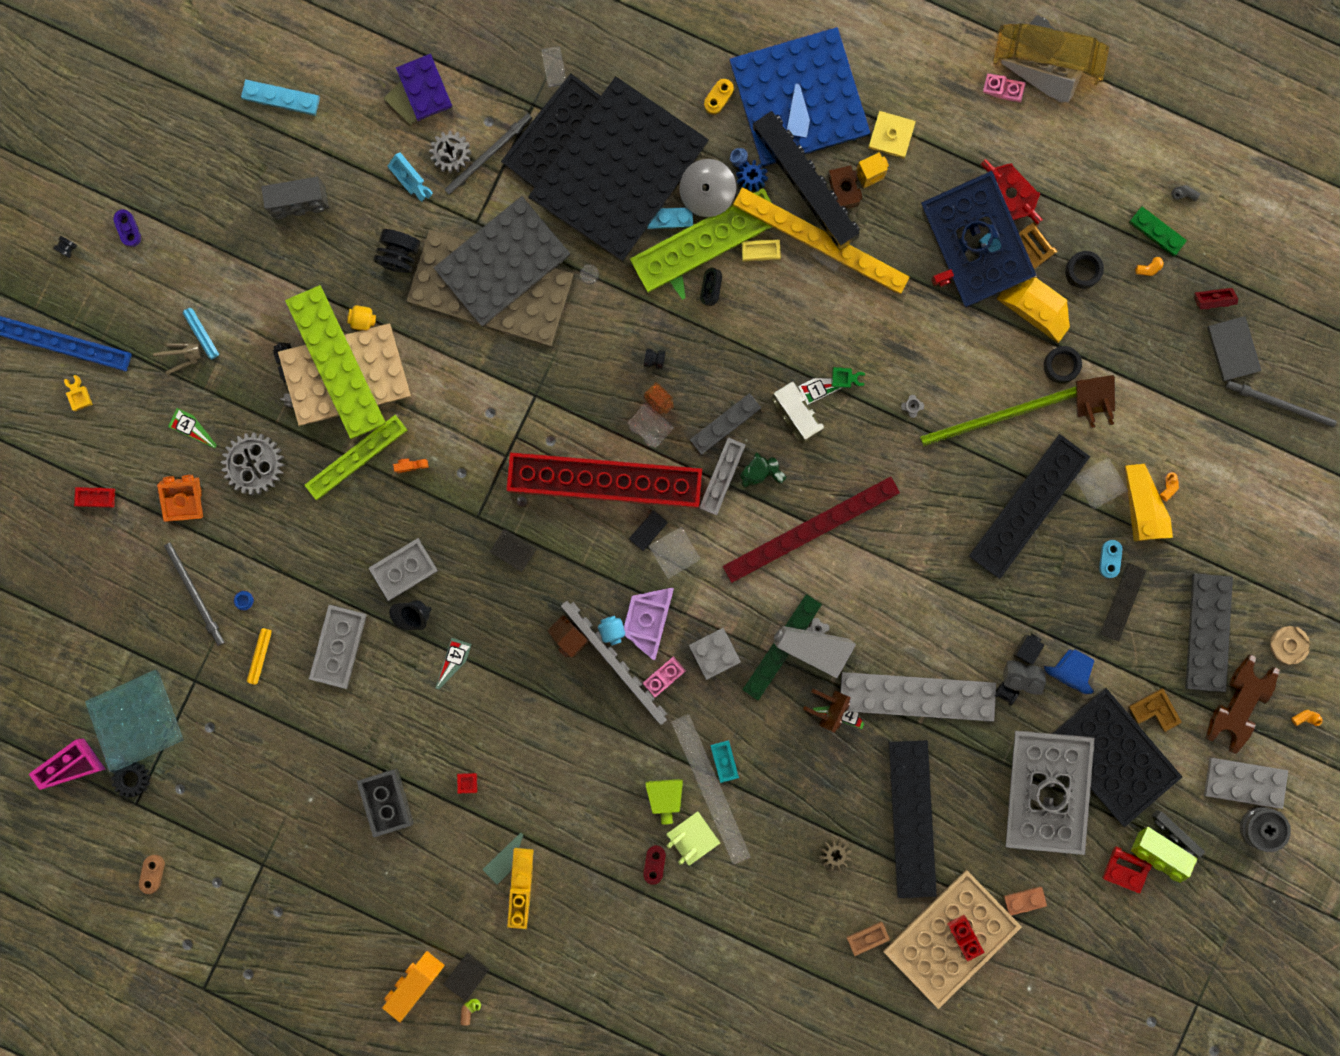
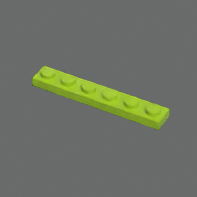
M394 415L386 421L385 425L377 428L307 482L305 487L315 500H319L407 432V428Z

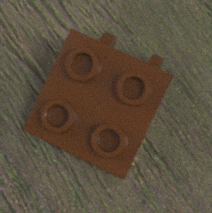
M1114 375L1076 381L1077 417L1086 416L1090 428H1095L1093 414L1104 412L1108 424L1114 425L1112 420L1114 419L1112 411H1115Z
M812 689V693L831 701L826 715L804 706L803 710L822 718L819 726L835 733L836 729H839L842 724L841 718L850 706L851 697L834 691L832 697Z

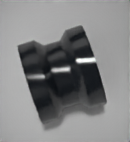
M60 236L58 244L54 245L53 249L71 258L72 250L76 249L78 245Z

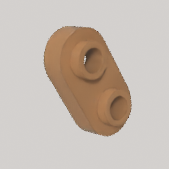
M151 855L144 860L139 888L145 894H152L160 887L165 862L159 855ZM151 862H154L156 865L154 869L150 867ZM147 881L151 883L150 888L146 886Z

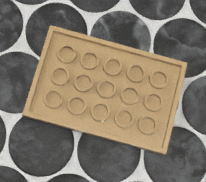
M390 323L370 328L367 331L362 330L344 335L377 405L411 397ZM306 345L278 352L298 425L303 426L339 416Z
M965 870L883 952L939 1009L1021 928V925L968 870ZM962 915L966 916L985 952L968 962L947 923Z

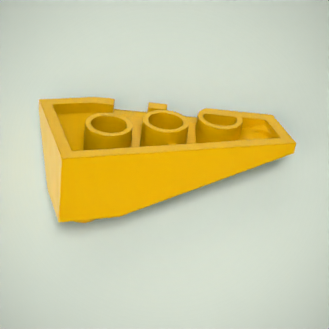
M1146 465L1125 466L1134 542L1173 538L1171 518Z

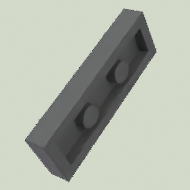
M1156 810L1152 814V817L1156 819L1154 823L1162 830H1168L1170 832L1168 836L1173 841L1182 843L1185 846L1183 850L1199 858L1205 853L1163 812Z

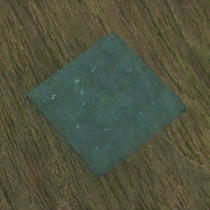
M153 670L85 701L109 772H115L183 741L159 671Z

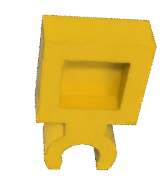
M74 375V384H70L68 379H64V383L71 390L66 395L72 411H78L93 404L85 386L80 387V377Z

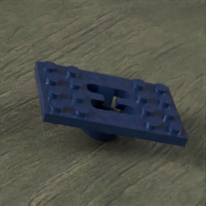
M992 171L921 202L949 270L952 269L954 282L965 307L1037 277ZM988 217L993 225H988L984 221L979 220ZM978 224L989 229L988 233H991V238L987 245L986 243L980 244L977 249L967 246L965 234L968 229L973 237L981 233ZM965 227L962 232V237L958 239L956 234L957 230ZM993 239H999L1001 248L995 252H990L988 249L992 245ZM969 250L979 253L980 257L969 262L965 253Z

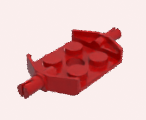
M985 159L980 164L987 172H993L1013 220L1030 217L1036 225L1043 220L1035 212L1040 192L1038 193L1012 163L995 168ZM1008 188L1016 190L1017 194L1014 198L1007 197L1006 190Z

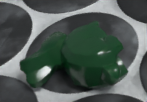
M757 452L753 460L740 474L744 488L749 485L763 483L768 476H772L779 484L786 480L785 474L779 470V464L775 457L767 460Z

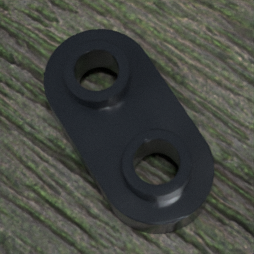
M711 267L704 273L700 300L705 305L713 306L719 299L722 282V272L719 269Z

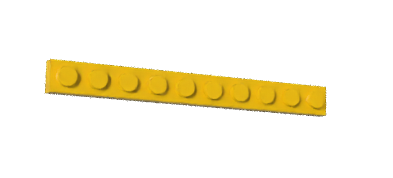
M743 187L733 204L734 207L898 294L902 293L909 279V276L851 245L839 251L825 231Z

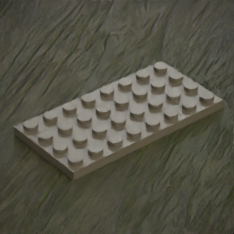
M429 229L406 301L480 325L434 269L437 264L466 242V240ZM554 268L488 322L485 327L552 347L574 274Z

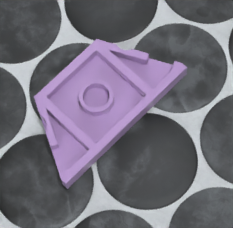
M674 588L634 595L631 598L624 625L625 636L652 660L656 659Z

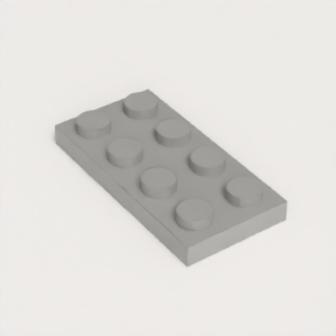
M334 605L328 606L309 677L310 680L345 689L348 688L367 614Z
M1209 757L1204 796L1283 809L1288 770Z

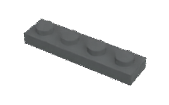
M749 393L692 437L690 442L703 455L758 412L761 406Z

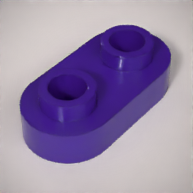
M124 209L117 211L113 220L122 243L128 247L137 246L141 241V234L134 216ZM124 218H128L126 223L122 222ZM134 235V239L129 241V237Z

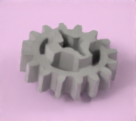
M451 131L448 132V135L441 132L442 137L436 136L437 142H431V146L434 148L429 150L430 154L433 155L431 160L435 162L436 168L441 166L442 172L446 168L449 170V173H452L453 169L459 172V167L465 168L464 162L470 161L467 156L471 154V150L467 149L470 147L469 142L465 143L466 138L464 136L460 138L459 132H456L455 135ZM448 146L453 152V158L448 153Z

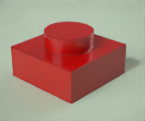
M952 269L934 275L931 279L933 286L939 285L943 287L950 284V280L954 277Z
M477 773L457 774L458 794L478 792Z

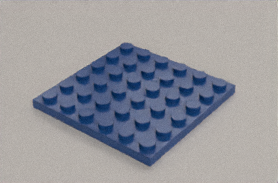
M838 27L729 59L759 160L763 167L774 164L776 161L754 132L753 123L773 111L775 115L778 114L784 123L783 127L787 131L795 84L800 85L810 119L807 137L793 135L794 142L797 146L800 145L803 148L805 154L871 134Z

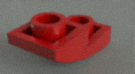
M965 915L947 923L967 962L985 953Z

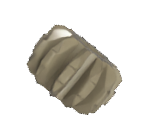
M831 838V845L825 841L824 845L827 849L820 848V851L825 854L819 856L820 860H825L823 866L826 867L830 864V871H833L835 865L837 871H841V864L847 868L848 865L845 863V860L852 861L851 857L846 856L852 853L850 849L845 850L849 844L846 842L842 845V839L840 838L837 844L834 838ZM835 850H838L840 854L839 858L836 857L837 859H834L831 855L833 851L835 853Z

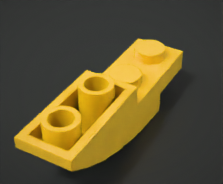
M514 848L507 928L527 929L533 873V849Z

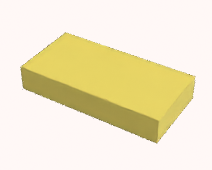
M780 239L742 242V261L780 260L781 258Z

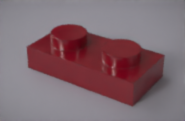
M1233 288L1195 292L1194 300L1199 309L1238 305V297Z

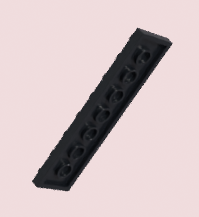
M1058 434L968 557L993 576L1001 579L1091 456L1064 436Z
M928 740L888 742L897 898L937 897Z

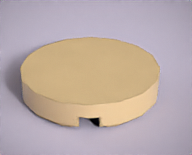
M1293 626L1282 627L1276 630L1271 637V653L1281 663L1298 664L1309 654L1310 641L1307 634L1300 628Z

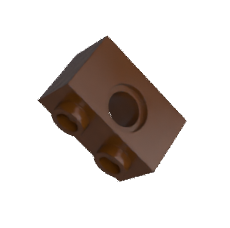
M851 165L829 170L828 179L830 187L836 194L839 205L844 206L846 209L858 207L860 200H862V193L860 188L857 189L856 186L858 181L856 171L852 170ZM846 184L851 190L845 192L841 189V185Z

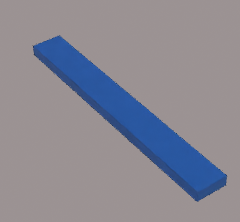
M0 316L1 337L127 372L132 356L129 352Z

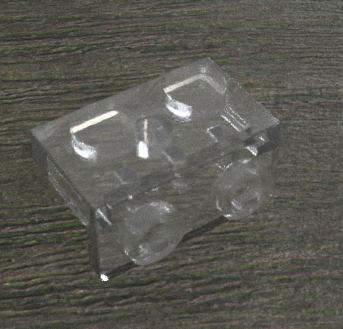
M644 403L627 422L634 433L642 436L645 443L654 448L659 446L674 429L670 423L647 403Z

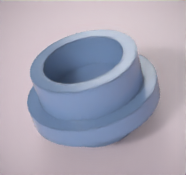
M743 148L734 149L730 155L732 164L736 167L745 164L748 157L747 151Z

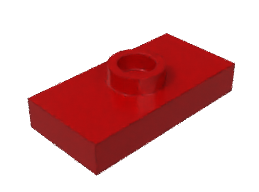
M75 487V507L114 508V488Z

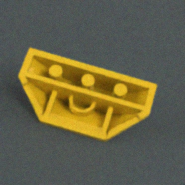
M1032 278L1001 292L997 297L998 301L1057 343L1060 342L1070 328L1067 299L1037 278Z

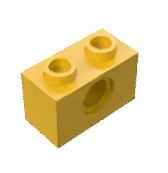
M880 152L860 161L857 165L856 173L863 189L883 180L887 173L889 165L886 158L882 157Z

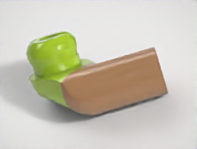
M471 999L462 1006L461 1025H470L471 1014L480 1010L481 1003L478 999Z

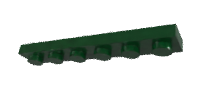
M806 594L785 627L806 630L822 604ZM773 643L742 690L759 701L789 653L779 649Z

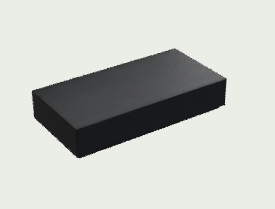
M653 510L631 535L629 540L644 551L668 522Z

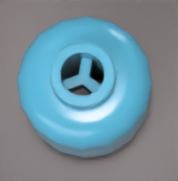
M615 616L600 620L601 624L598 625V630L604 643L610 642V645L622 642L621 638L626 634L622 620L615 618Z

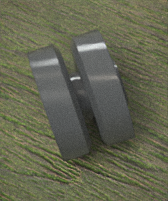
M1255 807L1243 815L1240 822V834L1249 846L1264 852H1276L1288 843L1291 835V826L1288 819L1281 812L1266 807Z

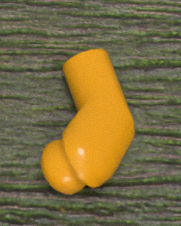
M1170 472L1166 476V489L1160 494L1161 499L1164 501H1168L1179 489L1178 477L1174 472Z

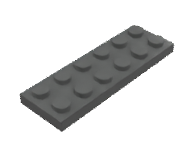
M1192 574L1185 689L1226 692L1232 576Z

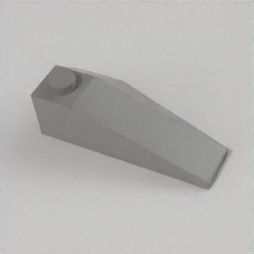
M1007 53L1001 61L1007 68L1049 97L1055 98L1058 102L1070 101L1084 70L1082 67L1066 62H1059V65L1048 63V59L1032 61V58L1029 56Z

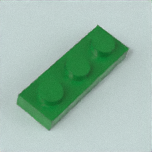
M1143 206L1139 208L1129 221L1131 225L1173 257L1176 256L1187 242L1185 238Z

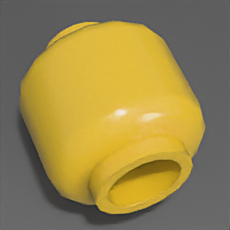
M355 305L352 309H349L347 324H350L353 330L367 331L370 329V326L375 325L376 315H372V309L369 307Z

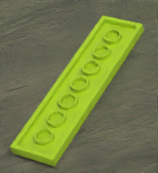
M764 188L754 193L771 202ZM732 204L722 214L708 217L630 258V261L647 293L742 244V242L772 228V226L734 207Z
M321 285L286 299V305L350 440L385 425L386 422Z

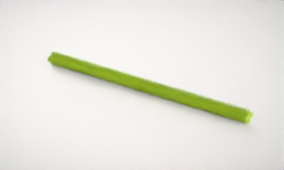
M1076 386L1046 397L1043 396L1039 399L1025 402L1021 405H1016L1012 408H1007L1003 411L1000 410L994 414L991 413L987 416L973 419L969 422L966 421L960 425L957 424L951 428L948 427L935 433L923 435L920 437L923 446L925 444L927 446V443L928 445L931 442L934 443V441L936 443V440L937 442L938 440H943V438L945 440V437L946 439L947 437L952 438V435L953 437L956 434L961 435V432L962 434L965 431L970 432V429L971 431L972 429H979V426L981 428V426H988L990 423L995 424L999 420L1004 421L1008 417L1013 418L1017 414L1022 415V413L1031 412L1033 409L1035 411L1038 408L1040 409V407L1042 408V406L1044 408L1047 405L1049 406V404L1051 405V403L1052 405L1056 402L1058 403L1060 400L1061 402L1065 399L1067 400V398L1069 400V397L1070 399L1074 398V396L1076 397Z

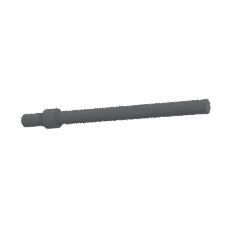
M527 113L517 123L514 122L510 126L511 129L444 190L450 195L515 134L518 135L522 132V128L533 118Z
M1230 380L1226 383V388L1239 392V395L1256 398L1330 427H1335L1337 421L1256 391L1246 384L1240 385Z
M167 543L164 547L207 626L205 628L213 636L217 646L224 644L225 642L218 631L217 623L213 622L172 544Z

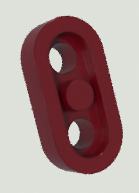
M659 845L651 846L646 854L643 877L651 885L658 884L663 877L666 852ZM654 852H658L660 854V857L658 859H654L652 857V854ZM650 872H656L657 876L651 878L649 876Z

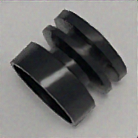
M382 229L378 242L386 248H377L375 252L379 255H375L373 261L390 271L411 273L413 268L408 264H414L415 260L409 257L408 254L418 253L420 240L399 231Z

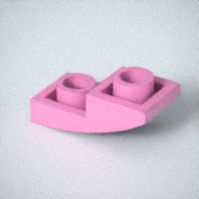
M987 73L983 93L1021 103L1025 82L1006 79V76Z
M673 656L645 680L643 684L656 697L686 670Z

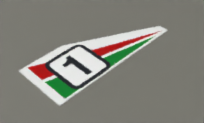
M814 378L798 386L807 405L841 389L839 387H831V379Z

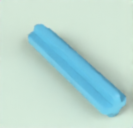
M187 308L183 311V315L208 358H216L219 355L218 351L193 309Z

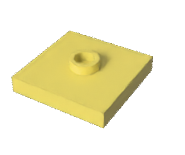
M879 111L868 148L905 158L916 121Z

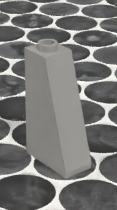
M785 626L778 630L774 636V644L779 649L835 678H838L856 646L848 638Z

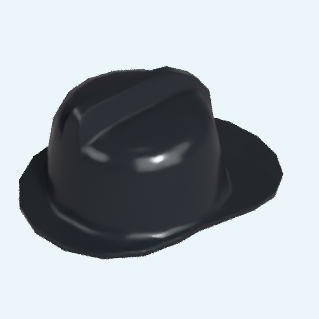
M413 600L408 603L392 605L389 614L393 623L401 629L424 630L432 608L419 600Z

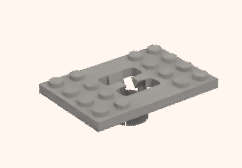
M1015 730L1006 847L1085 855L1094 737ZM1035 773L1045 774V780L1040 782L1038 786L1032 784V778ZM1057 776H1068L1069 787L1065 788L1056 779ZM1055 784H1059L1064 789V800L1057 807L1053 805L1054 798L1044 797L1043 804L1039 800L1040 790L1045 786L1054 787ZM1031 799L1037 801L1042 809H1032L1030 807ZM1067 805V809L1065 811H1060Z

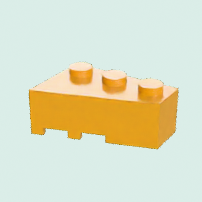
M426 951L416 965L412 962L405 971L408 974L406 978L401 977L394 985L397 987L395 992L391 990L384 998L386 1003L382 1009L398 1022H401L445 965Z

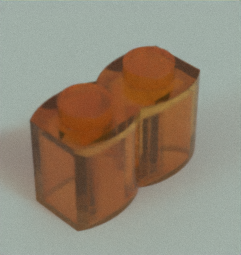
M655 382L644 394V399L660 414H667L674 407V398L658 382Z

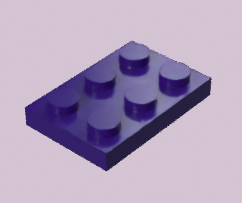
M431 54L396 67L417 121L452 108L451 101Z

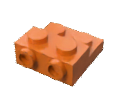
M184 475L182 479L175 480L174 476H168L159 482L157 487L164 522L200 519L203 517L199 478H194L193 475Z

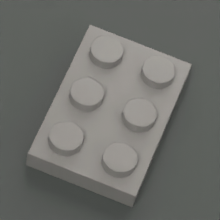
M419 538L369 567L370 572L388 601L438 572Z

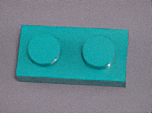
M729 740L710 745L720 783L739 778Z

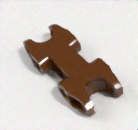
M1247 655L1232 675L1229 685L1234 687L1236 691L1227 708L1222 705L1217 706L1210 718L1205 737L1209 741H1214L1222 730H1227L1232 737L1229 752L1237 754L1250 739L1256 723L1249 720V717L1258 701L1264 704L1269 701L1275 690L1280 671L1276 667H1271L1263 678H1257L1253 672L1256 657L1253 655Z

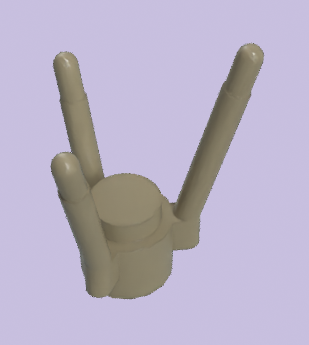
M167 343L166 347L183 348V350L153 353L154 357L184 354L185 359H189V361L167 370L166 374L191 364L198 363L197 359H202L200 345L195 343Z

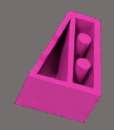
M82 738L73 741L29 773L39 790L106 769L86 740Z

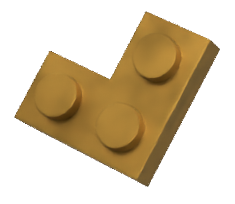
M1163 688L1128 706L1137 724L1155 716L1163 732H1166L1182 723Z

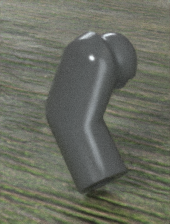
M1188 185L1176 187L1171 192L1172 197L1176 200L1189 197L1196 201L1201 194Z

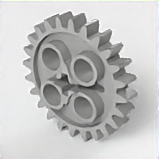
M247 433L244 434V439L237 436V443L231 440L232 448L226 446L229 453L222 454L227 458L225 461H221L222 464L226 465L221 470L228 472L224 478L231 479L229 485L236 484L235 490L238 491L242 487L241 491L244 494L248 490L250 495H253L255 490L258 494H261L262 488L268 492V485L275 487L273 481H280L277 474H283L279 467L285 466V464L280 463L284 456L278 455L282 450L280 448L274 449L277 443L272 442L270 444L271 438L267 437L264 440L263 434H260L258 438L256 433H252L251 438ZM260 446L261 452L255 456L253 450L255 447ZM245 449L248 450V454H249L250 458H251L252 460L256 461V463H254V466H255V468L257 469V471L260 473L261 479L258 478V475H257V472H256L255 468H253V467L250 466V465L252 464V462H251V460L249 459V457L246 455V453H245V451H244ZM243 455L244 461L238 465L236 459L238 456ZM265 463H269V471L263 473L262 466ZM251 472L253 477L247 482L245 475Z

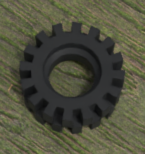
M139 762L123 763L113 772L115 775L111 778V780H114L112 787H116L115 792H119L120 796L129 798L140 795L148 789L146 787L150 784L148 779H151V777L147 774L149 770L145 769L146 766L140 765ZM128 772H133L138 777V782L134 787H129L125 784L124 777Z

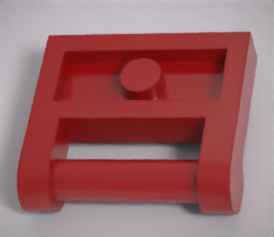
M1115 846L1102 878L1140 894L1152 864ZM1118 858L1142 867L1140 872L1117 864Z

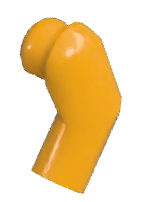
M1155 257L1148 266L1137 265L1135 273L1153 276L1163 268L1164 263L1160 257Z
M1304 710L1291 718L1295 726L1303 722L1319 726L1323 722L1320 714L1310 710Z

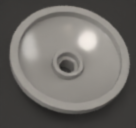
M702 159L691 164L683 173L679 187L680 196L684 205L694 214L703 217L717 216L725 212L733 203L736 196V180L732 171L722 162L714 159ZM705 184L709 185L708 191L703 190Z

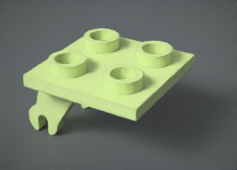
M698 811L667 833L671 840L666 845L669 849L675 845L682 855L678 861L679 865L686 861L690 866L720 844V841Z

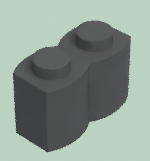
M1007 661L1003 671L1005 686L1014 690L1023 689L1030 694H1042L1046 685L1044 669L1035 665L1026 666L1019 661Z

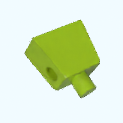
M682 779L646 781L652 813H661V824H673L672 812H680Z

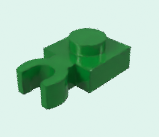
M833 367L831 387L851 388V383L857 387H862L865 383L858 382L857 378L858 376H865V373L857 372L852 374L851 368Z

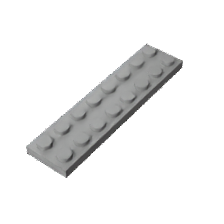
M841 672L840 693L851 697L848 712L994 721L996 683Z

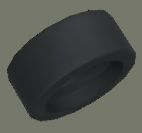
M1081 251L1069 259L1065 274L1071 285L1086 289L1100 281L1103 276L1104 265L1097 254L1092 251ZM1088 259L1095 265L1096 271L1092 279L1083 281L1075 276L1073 269L1078 260Z
M1059 346L1050 351L1045 357L1043 364L1044 372L1053 382L1059 384L1068 383L1081 372L1082 359L1075 349L1068 346ZM1058 354L1069 355L1074 362L1073 371L1066 376L1057 375L1052 369V360Z

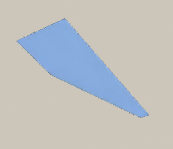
M795 84L787 130L789 129L793 135L807 137L810 119L800 85Z

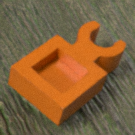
M401 459L398 460L397 464H393L394 472L396 473L429 468L428 460L426 459L417 461Z

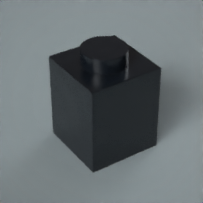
M1034 634L1030 636L1024 635L1013 655L1027 664L1033 665L1044 647V644L1041 643L1042 639Z

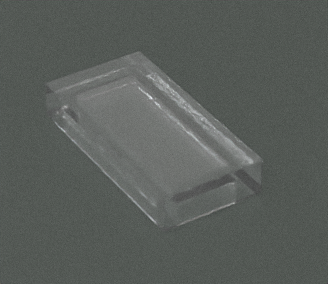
M560 46L541 49L548 88L562 85L566 77Z

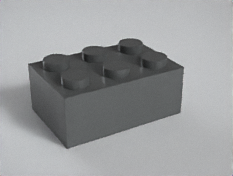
M319 177L261 186L265 210L275 219L287 218V215L293 214L294 216L305 215V212L310 211L320 213L324 209L329 208L326 187Z
M398 768L357 781L373 838L414 824Z

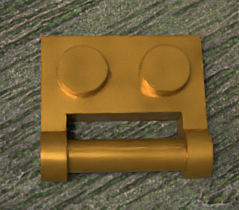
M1035 222L1019 232L1034 269L1058 252L1055 247L1052 248L1037 229L1038 225ZM1031 232L1046 251L1044 255L1027 235Z

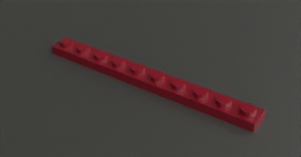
M890 476L722 567L730 582L733 583L898 495L900 491Z

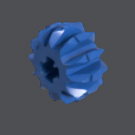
M753 160L752 165L746 161L745 167L739 166L741 172L736 173V177L739 178L737 184H743L742 187L744 189L748 187L750 192H752V188L757 192L759 187L764 188V182L768 181V177L765 176L767 169H762V163L756 166L755 160ZM750 174H755L754 180L750 179Z

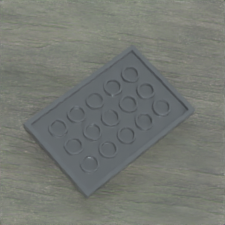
M521 196L437 264L434 269L483 327L571 254L524 197Z

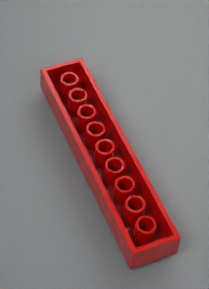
M510 452L506 491L518 494L699 509L702 469Z

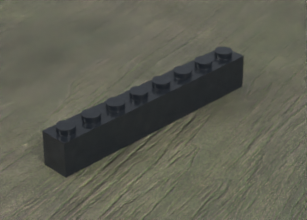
M773 111L769 112L753 123L754 132L838 250H842L859 238V226L855 221L852 222L849 219L847 209L839 205L836 194L832 190L829 191L826 187V180L822 175L819 176L816 173L814 163L806 159L804 156L805 151L800 145H796L789 129L786 131L783 127L784 123L778 114L775 115Z

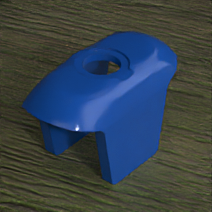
M1068 650L1055 667L1043 666L1049 676L1080 693H1094L1088 684L1094 659L1077 650Z

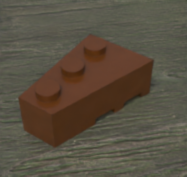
M564 615L547 630L560 646L558 650L567 658L576 657L590 642Z

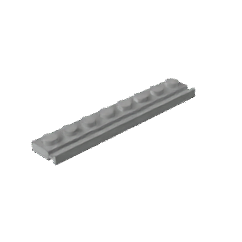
M568 601L562 604L561 607L659 724L662 725L667 720L665 710L660 705L656 707L652 702L655 699L648 690L644 692L640 688L642 683L636 676L633 678L628 673L629 667L623 661L620 663L615 658L618 654L611 646L607 648L604 645L600 633H594L590 628L593 625L587 617L582 618L578 614L581 610L574 602L570 604Z

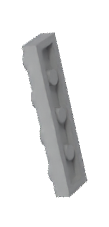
M731 438L727 439L699 509L717 516L746 444Z

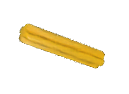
M262 628L260 631L247 683L254 685L258 683L272 633L269 629Z

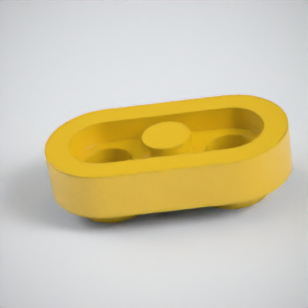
M719 80L704 101V108L707 113L716 115L726 105L734 90L730 80ZM727 86L728 89L724 91L721 87ZM716 101L717 105L712 106L710 102Z

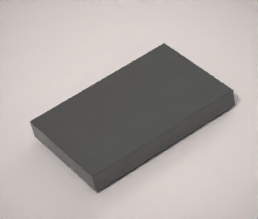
M1245 316L1207 327L1223 381L1262 371Z

